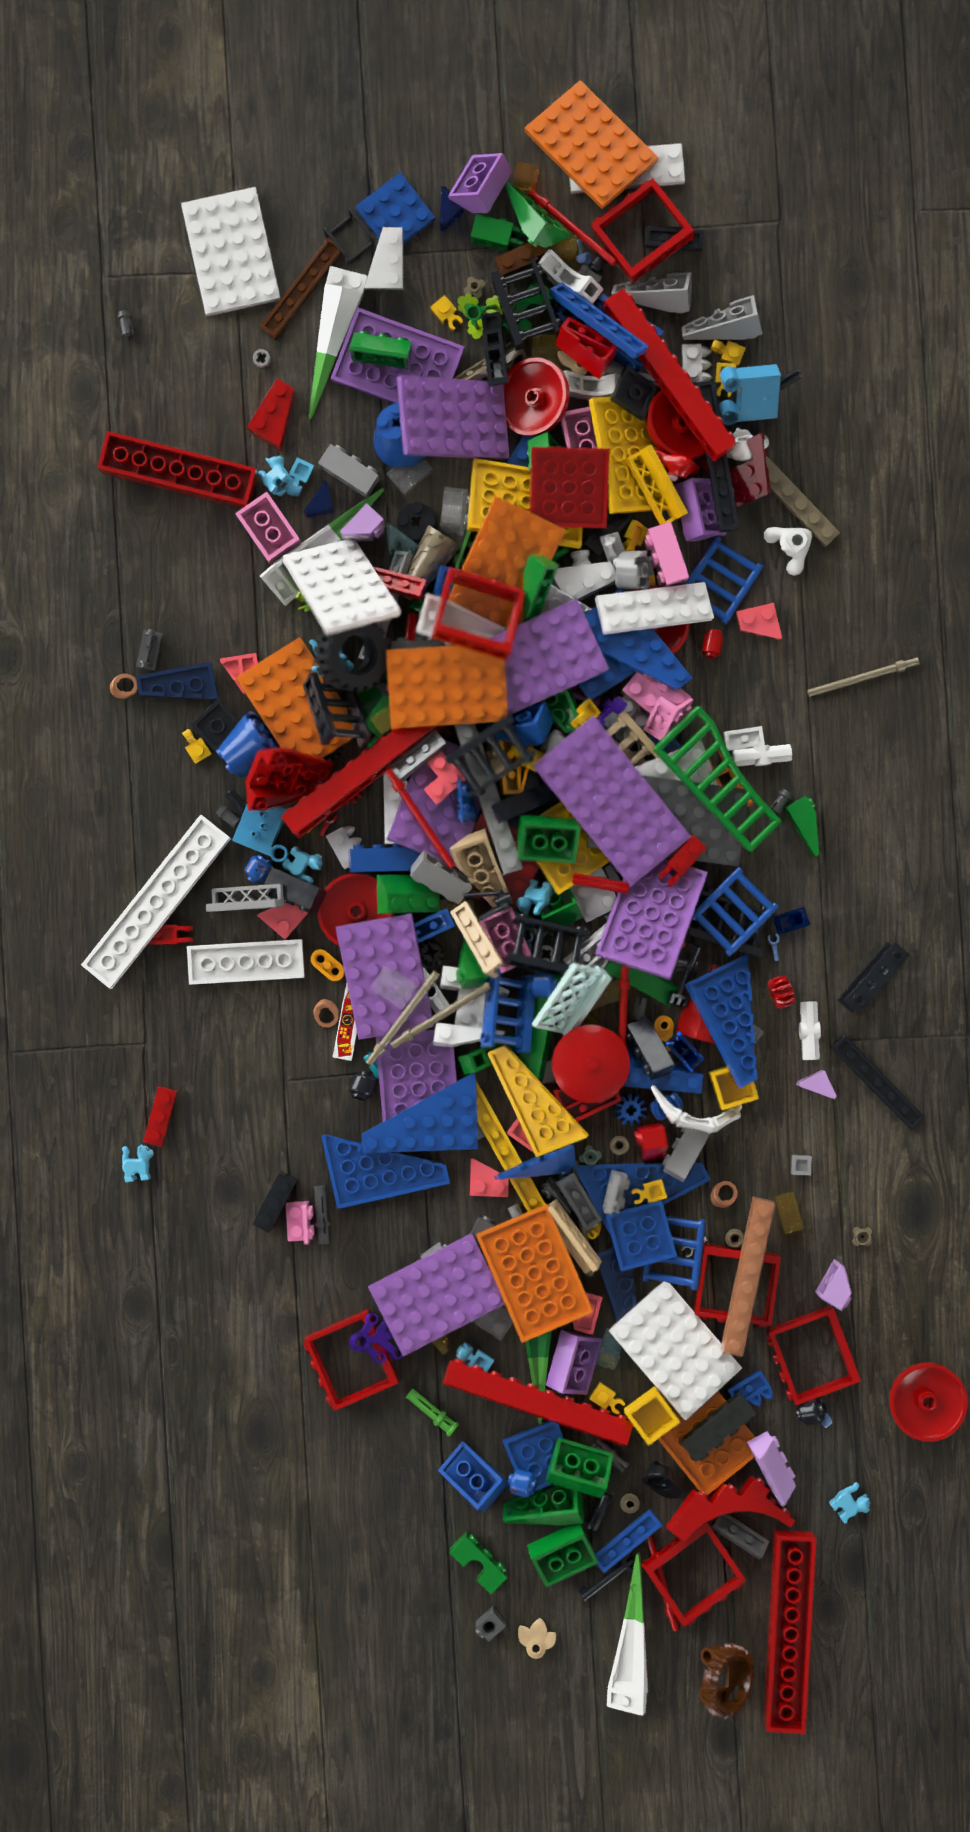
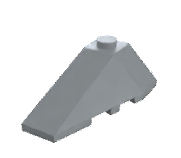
M692 272L666 274V278L659 280L651 277L644 283L637 281L634 284L631 282L616 284L613 286L611 296L624 288L627 293L633 296L635 304L678 314L685 313L690 310Z
M754 295L729 303V308L723 311L717 309L708 318L700 317L682 326L683 340H745L762 335Z

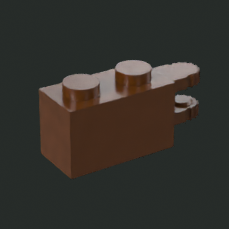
M527 243L495 257V267L500 277H507L531 268V259L535 258L536 264H538V261L548 251V247L544 248L539 245L535 247Z

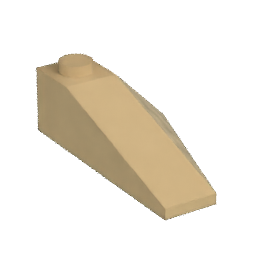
M486 828L466 835L450 848L456 866L467 876L468 880L474 884L480 893L496 892L499 890H503V893H509ZM497 896L484 897L493 908L496 907L494 899Z

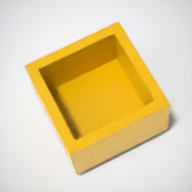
M727 1066L708 1072L719 1109L725 1110L759 1099L754 1081L742 1088H738Z
M656 1386L624 1408L625 1414L648 1445L680 1423L679 1418Z

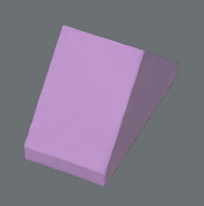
M824 1070L809 1075L796 1083L797 1086L833 1099L836 1098V1094Z

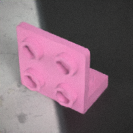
M663 697L658 698L643 730L661 741L692 711L693 707H691L693 699L689 698L676 707Z
M309 1201L286 1202L288 1241H304L305 1245L309 1244L311 1239H313L315 1231L314 1225H311L310 1221L313 1217V1206H310Z

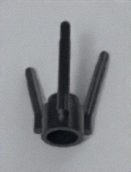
M503 890L463 895L465 898L497 896L494 899L496 907L481 914L480 918L477 919L479 922L502 910L513 907L509 893H503Z

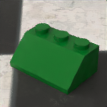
M360 331L359 333L354 332L349 350L352 361L409 370L412 341L404 337L393 339L385 334L374 336L369 332Z
M519 815L517 830L518 860L575 863L581 829L580 824L576 819Z
M377 875L378 914L433 913L440 911L439 893L433 892L423 883L416 882L410 875Z
M558 1437L549 1463L546 1482L602 1498L607 1490L614 1454Z
M582 1524L568 1525L527 1545L531 1560L546 1588L599 1563Z

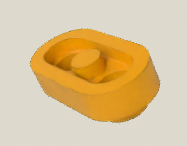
M322 949L312 953V965L329 980L338 981L343 978L345 974L344 966L332 955ZM320 955L324 957V961L322 963L318 962L317 960L318 956ZM333 968H337L339 970V973L337 975L332 974Z
M662 1015L654 1021V1029L661 1041H665V1048L669 1052L672 1047L674 1023L670 1017ZM662 1022L668 1024L666 1029L661 1028Z

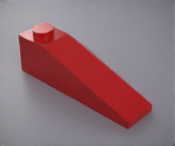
M712 964V966L710 967V969H709V971H708L707 973H709V972H711V971H713V970H715V969H717V968H719V967H721V966ZM690 998L686 1008L683 1009L679 1016L675 1033L715 1044L692 998Z

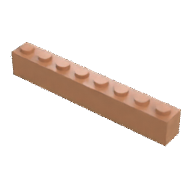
M752 1197L721 1343L723 1353L743 1356L775 1206L772 1200Z

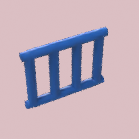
M716 536L685 585L694 584L696 581L699 583L705 582L707 588L731 602L726 613L711 604L713 614L722 619L721 622L724 625H727L760 574L763 565L759 563L756 565L723 544L721 539ZM715 550H720L750 569L752 572L747 580H744L713 560L711 557ZM705 566H710L741 586L742 588L737 596H734L701 575Z
M740 867L694 911L692 917L693 921L696 920L726 949L725 952L729 957L779 908L777 904H772L742 874L743 871ZM736 879L767 909L760 917L729 888ZM722 893L753 922L746 931L715 901ZM709 906L740 936L732 945L702 916V913Z
M666 1216L667 1222L670 1225L697 1229L696 1240L672 1237L674 1245L695 1248L694 1260L674 1257L659 1262L693 1267L692 1278L650 1272L651 1264L643 1266L642 1281H665L672 1284L690 1286L691 1289L697 1290L706 1220L699 1219V1221Z

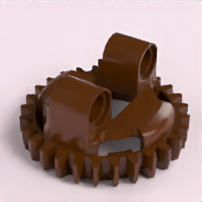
M725 1643V1646L715 1644L701 1651L702 1662L709 1668L704 1670L699 1697L702 1703L706 1705L705 1708L709 1710L710 1714L718 1718L727 1719L737 1715L738 1711H742V1705H746L745 1701L749 1699V1692L752 1691L751 1685L754 1684L752 1678L755 1674L752 1671L755 1667L752 1665L754 1661L751 1659V1654L741 1645ZM724 1667H726L725 1686L718 1684ZM734 1686H740L734 1700H728Z

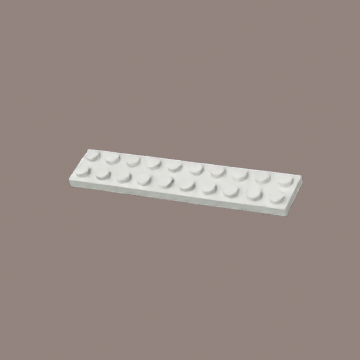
M200 815L81 965L108 988L112 989L231 838L204 816Z

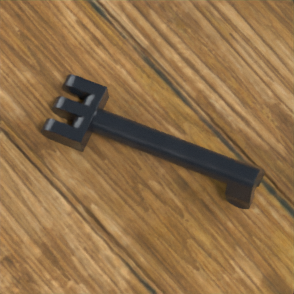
M688 943L687 950L691 952L689 961L677 992L670 990L667 1004H673L677 1007L680 1005V1007L686 1008L690 997L684 994L686 991L685 984L689 983L702 948L701 945Z
M631 1551L621 1559L622 1563L588 1590L582 1587L578 1591L585 1602L625 1570L633 1574L634 1565H631L635 1562V1557L633 1556L627 1560L632 1555Z

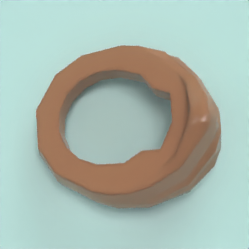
M119 674L110 684L111 694L120 699L129 698L138 690L137 681L130 674ZM123 678H128L134 683V688L128 692L119 691L117 683Z
M322 999L315 1005L313 1014L320 1026L330 1028L337 1023L339 1011L332 1001ZM329 1008L334 1015V1020L330 1023L322 1022L319 1018L321 1009Z
M729 1181L719 1182L712 1188L710 1194L711 1202L720 1208L729 1207L735 1202L738 1191L736 1186ZM724 1185L731 1187L733 1190V1197L730 1200L722 1201L718 1196L719 1189Z

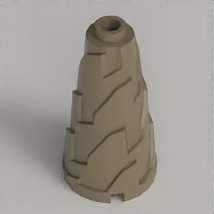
M428 525L407 575L426 579L428 587L437 578L439 565L447 566L457 551H459L461 545ZM404 596L405 598H407V599L410 600V601L413 600V598H411V597Z

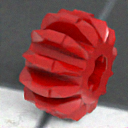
M785 975L774 977L768 981L771 999L778 1009L789 1007L795 1003L794 990Z

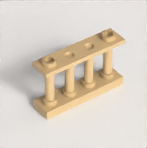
M624 710L618 714L617 721L606 732L611 737L621 727L627 726L631 730L629 736L618 745L622 752L634 741L639 740L643 744L641 746L642 749L630 759V762L635 766L642 758L650 754L655 759L659 758L653 751L655 744Z

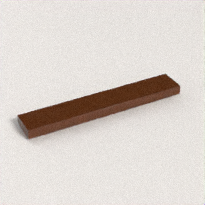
M330 237L323 243L260 325V329L274 340L277 339L327 274L330 266H333L342 254Z

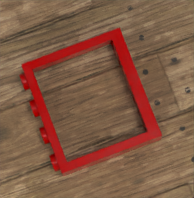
M653 178L643 182L639 189L627 194L622 202L611 206L606 214L598 216L591 224L592 233L602 246L617 259L616 264L632 284L694 239V229ZM651 192H654L681 226L682 230L631 267L604 233L603 229Z
M450 567L445 577L431 638L506 660L511 653L525 591L515 588V586L502 584L498 580H489L479 574H470L462 569L458 570ZM451 583L513 602L504 643L441 624Z
M703 1244L699 1284L695 1292L693 1307L694 1315L703 1320H708L711 1317L716 1318L718 1322L726 1323L728 1311L701 1307L707 1257L709 1254L739 1259L741 1249ZM764 1253L763 1262L771 1263L764 1316L751 1314L750 1323H753L755 1327L766 1328V1325H772L781 1261L779 1254Z
M831 1305L766 1329L768 1335L765 1338L769 1347L773 1346L775 1352L772 1354L775 1364H779L781 1368L779 1372L782 1383L786 1382L788 1390H785L789 1401L793 1400L796 1406L861 1382L836 1312ZM827 1316L848 1375L797 1394L775 1335Z
M369 1309L309 1334L304 1338L305 1342L303 1345L307 1354L310 1353L312 1357L310 1361L314 1371H318L320 1376L318 1378L319 1384L322 1389L325 1388L327 1403H329L330 1407L333 1406L334 1411L399 1383V1377L388 1352L377 1343H373L378 1352H383L386 1355V1360L382 1363V1366L388 1378L339 1399L314 1340L362 1319L365 1324L366 1315L371 1313ZM372 1315L370 1316V1321H371V1322L374 1321ZM376 1324L372 1326L369 1335H374L376 1332Z
M707 1522L695 1530L685 1542L677 1537L641 1564L683 1627L693 1624L696 1621V1617L709 1612L712 1609V1605L725 1600L728 1593L732 1590H738L743 1586V1582L746 1581ZM707 1533L735 1576L682 1615L653 1571Z

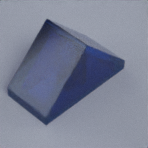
M441 186V231H445L464 213L462 206L448 198L450 191L445 186Z
M323 481L303 511L307 518L334 513L327 481Z
M805 907L773 917L779 935L811 925Z
M680 1031L665 1043L690 1072L705 1060Z

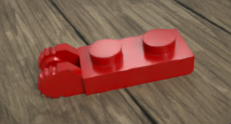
M693 834L666 863L667 865L658 875L662 879L672 868L676 873L668 880L667 885L670 887L676 883L680 876L684 875L707 848Z
M162 925L147 945L193 943V938H178V931L190 932L193 931V926Z

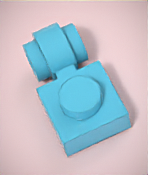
M298 457L296 458L289 473L295 481L291 486L286 484L284 488L288 495L299 497L303 489L300 482L307 484L315 468L314 465Z
M466 1342L460 1344L456 1350V1356L460 1360H470L467 1366L473 1367V1365L483 1367L484 1372L489 1370L494 1362L493 1358L479 1349L473 1354L474 1348Z

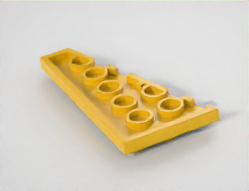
M507 1044L487 1053L536 1157L589 1136Z

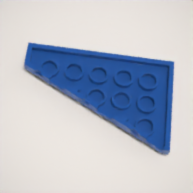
M619 589L615 593H622L623 591ZM597 606L585 614L603 656L606 655L615 659L617 663L627 665L630 669L642 675L645 674L655 679L656 682L665 684L675 691L691 681V675L653 628L604 635Z
M748 953L685 984L738 1088H742L758 1079L755 1067L756 1056H754L755 1034L753 1027L754 1019L753 1014H751L752 990L750 984L751 975L748 970Z
M475 1073L462 1078L363 1132L362 1153L478 1149Z
M327 1134L321 1135L337 1209L450 1184L447 1166L444 1163L400 1152L362 1153V1143Z
M694 1162L684 1182L664 1172L665 1165L662 1163L576 1165L574 1167L609 1234L610 1230L605 1215L608 1213H604L603 1203L611 1170L627 1173V1179H630L628 1190H624L623 1198H625L623 1209L648 1203L647 1198H645L640 1204H634V1200L639 1199L640 1194L631 1193V1190L635 1188L644 1190V1183L662 1179L667 1198L662 1200L664 1205L711 1180L702 1162Z

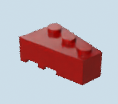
M570 317L562 324L555 344L597 379H600L612 364L618 350V346L599 334L598 331Z
M277 378L247 426L249 433L280 452L283 450L287 426L296 396L293 387Z
M561 1088L552 1089L558 1102L577 1122L622 1101L618 1092L607 1100L586 1103L571 1098Z
M660 1122L638 1125L634 1135L635 1141L641 1149L643 1163L664 1160L668 1147L664 1126Z

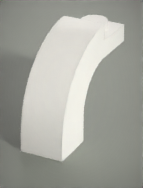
M548 249L538 262L542 270L548 275L547 279L555 286L563 282L591 304L594 303L603 291V288L591 276H584L572 270L552 249Z
M567 370L563 371L569 384L570 397L587 400L595 397H612L620 378V374L617 373L597 379L595 376H585Z

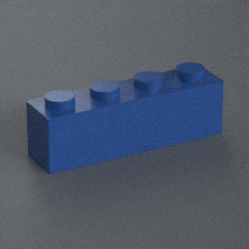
M383 844L372 845V848H365V845H353V849L348 850L349 873L411 871V866L420 853L406 847L403 848V846L398 844H391V848H384Z

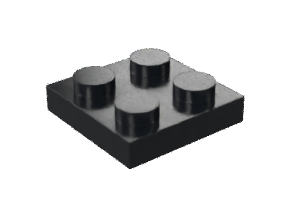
M629 366L623 368L610 400L641 421L647 414L658 386Z
M218 699L190 725L216 752L238 724L239 720Z

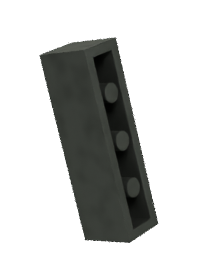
M738 1391L679 1439L680 1443L695 1462L698 1460L702 1461L708 1457L709 1451L714 1447L715 1449L719 1448L724 1443L725 1438L729 1435H735L742 1424L751 1422L756 1412L740 1391Z

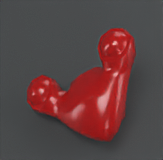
M655 449L671 482H679L681 479L694 477L698 474L700 467L690 457L682 454H666L660 449Z

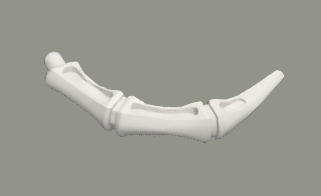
M655 1085L651 1086L664 1113L670 1122L675 1123L677 1127L692 1128L709 1134L719 1131L727 1124L741 1117L740 1110L742 1105L728 1108L720 1115L712 1118L700 1119L691 1117L689 1114L682 1113L680 1109L673 1107Z

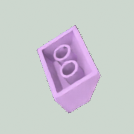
M768 1431L747 1443L771 1491L781 1506H783L796 1487L793 1481L795 1475L790 1467H786L785 1463L788 1461L784 1453L779 1452L778 1447H780V1444L776 1437H771Z

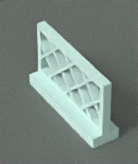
M573 963L532 1023L533 1026L562 1033L563 1035L579 1027L612 978L601 966L592 968ZM576 970L580 971L581 974L572 978ZM582 980L581 984L574 987V983ZM570 986L569 990L562 993L564 988ZM570 995L572 996L571 999L565 1002L563 1001L564 998ZM560 1002L559 1005L552 1008L554 1003ZM561 1010V1014L553 1017L554 1013ZM549 1016L550 1019L542 1023L543 1019Z

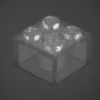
M444 487L440 524L441 533L464 536V530H467L468 515L466 514L469 511L470 495H468V489Z

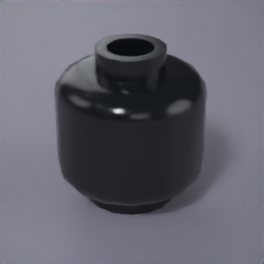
M361 1071L360 1074L353 1075L349 1086V1092L352 1094L351 1097L366 1101L373 1096L376 1081L371 1077V1073Z
M818 1398L799 1404V1407H797V1416L806 1425L823 1422L825 1414H827L825 1403L821 1402Z

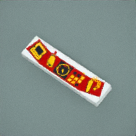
M346 983L333 1057L352 1061L357 1029Z

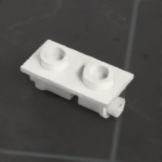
M618 532L600 537L607 560L611 562L612 566L614 558H618L620 553L625 551Z

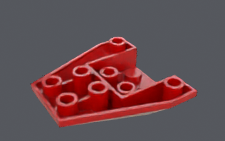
M272 748L258 751L246 779L248 810H268L298 801L305 795H310L319 784L327 781L334 765L333 762L291 748Z

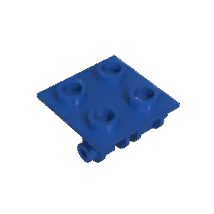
M458 780V789L455 790V796L459 798L456 799V802H460V805H456V808H460L457 809V819L460 820V823H466L467 820L476 822L477 808L474 805L475 796H469L473 789L468 782Z

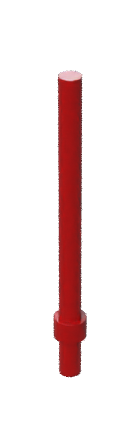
M533 189L528 192V196L537 202L539 207L550 213L611 266L616 264V258L552 206L550 200L540 196Z
M392 768L386 770L385 773L392 782L395 792L398 791L448 868L450 869L456 864L404 788L405 784L403 781L398 779Z
M621 965V980H619L618 987L620 989L618 1037L626 1046L627 1004L630 981L629 966Z
M653 1534L646 1538L651 1556L657 1552ZM661 1565L655 1570L656 1576L670 1595ZM664 1600L666 1617H669L672 1631H678L680 1629L678 1620Z

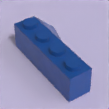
M626 1047L629 1054L630 1068L627 1080L623 1086L651 1089V1086L655 1085L659 1090L701 1093L702 1073L674 1064L672 1073L651 1081L649 1076L644 1074L642 1063L639 1059L635 1058L633 1049Z

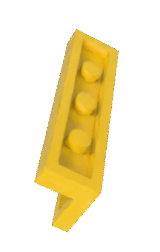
M652 444L625 459L660 525L672 522L688 513ZM638 456L641 468L636 467L632 459ZM644 475L649 477L650 485L645 484L643 480ZM653 492L657 493L660 497L659 502L653 499ZM662 509L666 510L670 516L666 521L662 515Z

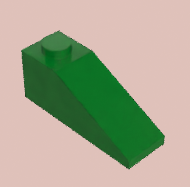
M530 555L523 572V590L525 591L523 597V617L526 619L535 618L540 615L559 567L558 564L544 555Z
M804 796L785 807L784 811L811 856L816 857L819 855L816 811L814 810L816 806L811 798Z
M464 937L456 979L460 982L462 989L479 988L486 983L489 975L483 971Z
M515 1033L507 1035V1037L515 1038ZM494 1042L493 1047H478L459 1056L458 1060L464 1074L476 1073L492 1065L487 1053L505 1044ZM507 1044V1046H508L512 1051H514V1046Z

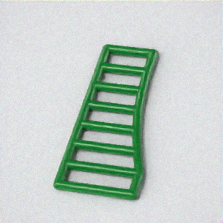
M696 706L654 746L653 751L747 851L752 852L781 824V819L762 800L742 775L732 759L715 722L700 706ZM699 716L706 724L670 758L663 749L689 723ZM711 731L715 742L683 772L676 763ZM719 749L724 761L697 786L689 777ZM729 767L735 777L710 800L703 791ZM740 784L746 793L723 814L716 805ZM752 799L759 808L736 828L730 819ZM765 814L772 822L750 842L743 833L758 818Z

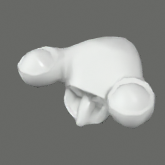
M737 428L733 433L736 445L732 451L727 453V458L737 461H750L753 459L746 440L753 436L748 430ZM765 436L764 448L766 449L769 446L767 436Z
M767 528L764 532V539L767 543H775L780 540L781 549L793 558L787 564L786 569L788 573L793 576L799 575L803 570L805 557L811 544L812 532L804 528Z

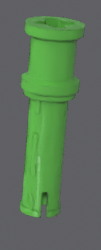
M414 1388L405 1397L429 1416L435 1426L443 1429L448 1437L459 1425L457 1421L454 1422L450 1419L445 1411H439Z

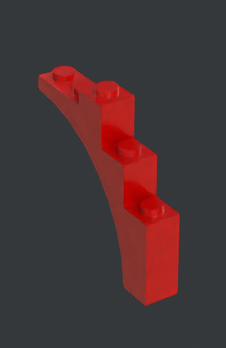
M749 1476L739 1491L730 1483L728 1485L722 1483L710 1499L703 1491L697 1492L692 1490L665 1528L685 1542L695 1530L707 1521L732 1512L751 1511L763 1513L778 1519L790 1528L795 1521L790 1517L792 1514L784 1507L778 1508L776 1506L777 1501L767 1495L770 1490L765 1487L767 1484L758 1476L756 1479Z

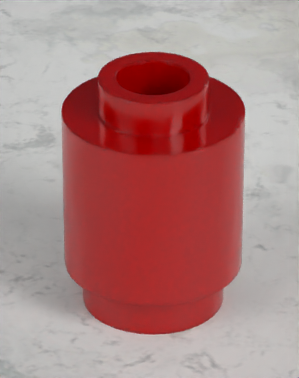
M708 629L707 633L704 634L702 653L705 654L706 658L716 659L717 656L721 655L722 631Z

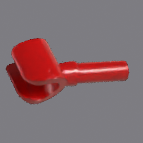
M336 814L334 818L329 815L325 819V824L319 835L323 836L328 826L339 818V814Z

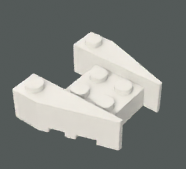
M443 966L439 989L458 991L457 1001L477 989H462L460 982L456 979L457 967ZM499 986L498 996L507 997L509 990ZM485 993L456 1010L454 1025L436 1023L433 1045L457 1047L459 1045L480 1042ZM495 1030L496 1035H504L505 1031Z

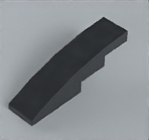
M498 311L483 314L482 332L489 387L507 384L508 371L501 313Z

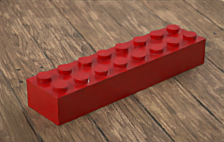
M110 431L106 432L97 467L102 474L238 508H244L252 502L259 474L254 467Z

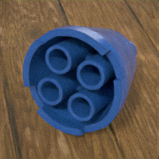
M393 403L386 407L377 418L373 437L374 448L379 459L392 468L408 466L410 468L419 464L426 456L404 455L399 403Z
M249 711L242 717L216 750L219 757L227 763L225 767L232 775L236 773L239 778L249 774L258 751L281 748L268 727L260 722L262 720L261 717L252 711Z

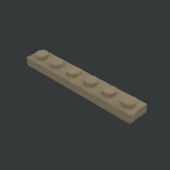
M766 456L770 490L826 547L840 532Z

